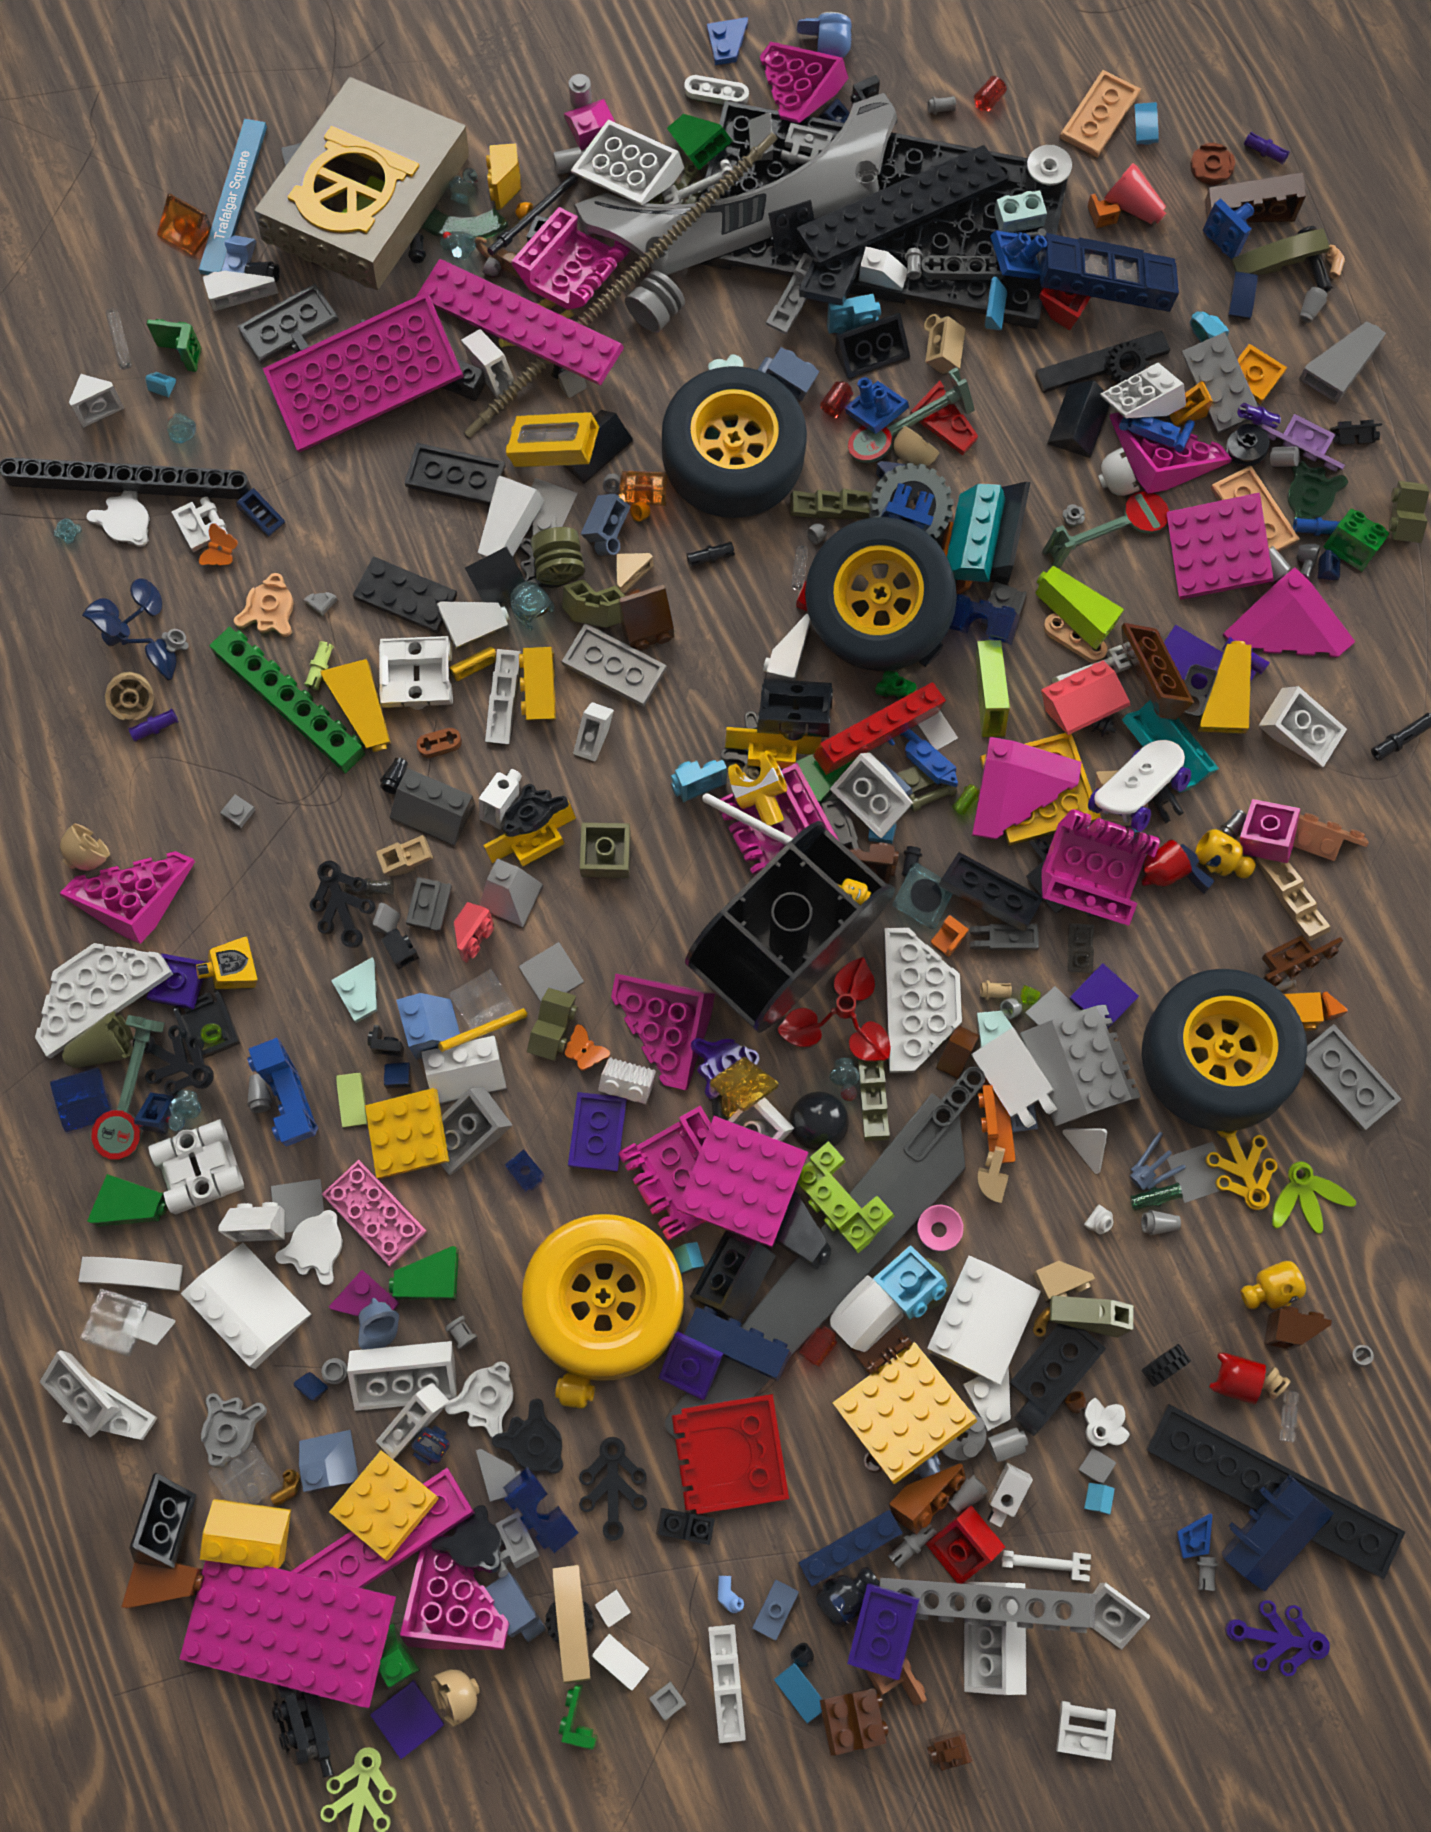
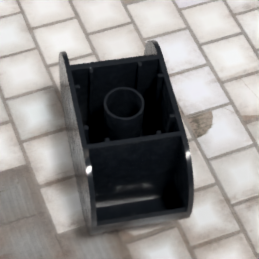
M816 821L798 833L708 923L688 951L685 965L753 1029L761 1033L781 1019L864 935L891 900L895 888L881 880L827 831L826 826L821 821ZM845 879H852L866 884L871 895L860 906L837 884L842 885Z

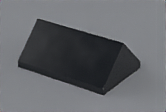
M901 313L890 315L836 335L835 353L848 379L910 357Z
M1094 380L1068 385L1047 444L1091 458L1110 405L1101 397L1100 394L1104 390Z
M600 410L593 416L599 425V430L590 463L564 465L583 484L633 441L624 424L614 412ZM575 432L566 441L574 440L576 438L577 432Z
M158 1473L153 1474L129 1547L134 1563L168 1569L174 1568L197 1494Z

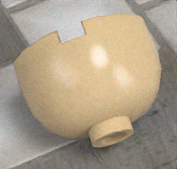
M906 426L900 430L894 442V451L899 457L897 462L901 464L913 463L916 466L923 464L928 467L940 454L935 447L924 441L920 435Z
M133 672L120 673L113 677L107 685L105 692L106 706L111 714L119 719L139 720L152 709L154 700L153 689L148 680L140 674Z
M73 824L66 830L61 839L60 850L64 857L63 862L69 868L90 871L101 866L110 856V852L100 838L96 842L91 837L93 832L79 824Z
M454 1669L433 1675L432 1679L434 1681L431 1682L433 1695L439 1710L443 1708L448 1714L443 1717L450 1727H455L469 1719L477 1706L476 1695L480 1693L476 1680L474 1678L469 1679L466 1673Z

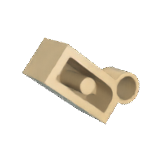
M936 314L930 315L924 323L925 330L929 332L925 362L941 374L948 373V371L955 367L960 369L965 328L949 316L940 318Z

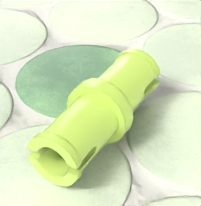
M319 642L314 660L310 661L309 665L311 668L304 686L308 688L311 686L310 689L319 690L322 680L320 671L328 669L327 663L334 648L333 645L329 644L327 646V642Z

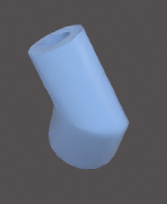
M719 1576L718 1601L729 1612L737 1613L744 1608V1601L731 1591V1576Z

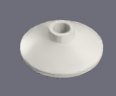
M1043 145L1032 151L1028 158L1027 168L1031 177L1037 182L1045 185H1056L1068 178L1072 169V161L1064 149L1055 145Z

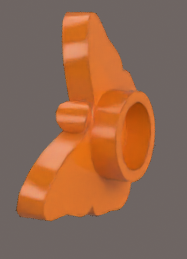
M212 523L209 526V537L211 539V542L208 543L209 549L201 554L199 563L201 565H229L233 561L232 549L237 547L238 541L231 534H227L216 523Z
M578 1024L575 1026L574 1033L570 1038L571 1041L567 1043L565 1056L569 1059H574L580 1070L585 1071L592 1068L594 1064H599L601 1061L610 1058L608 1049L602 1046H594V1042L592 1040L589 1041L587 1031L582 1025Z

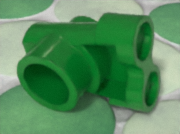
M885 671L882 681L876 686L875 693L883 697H888L889 695L896 696L900 700L915 692L917 686L916 683L904 677H899L897 672Z

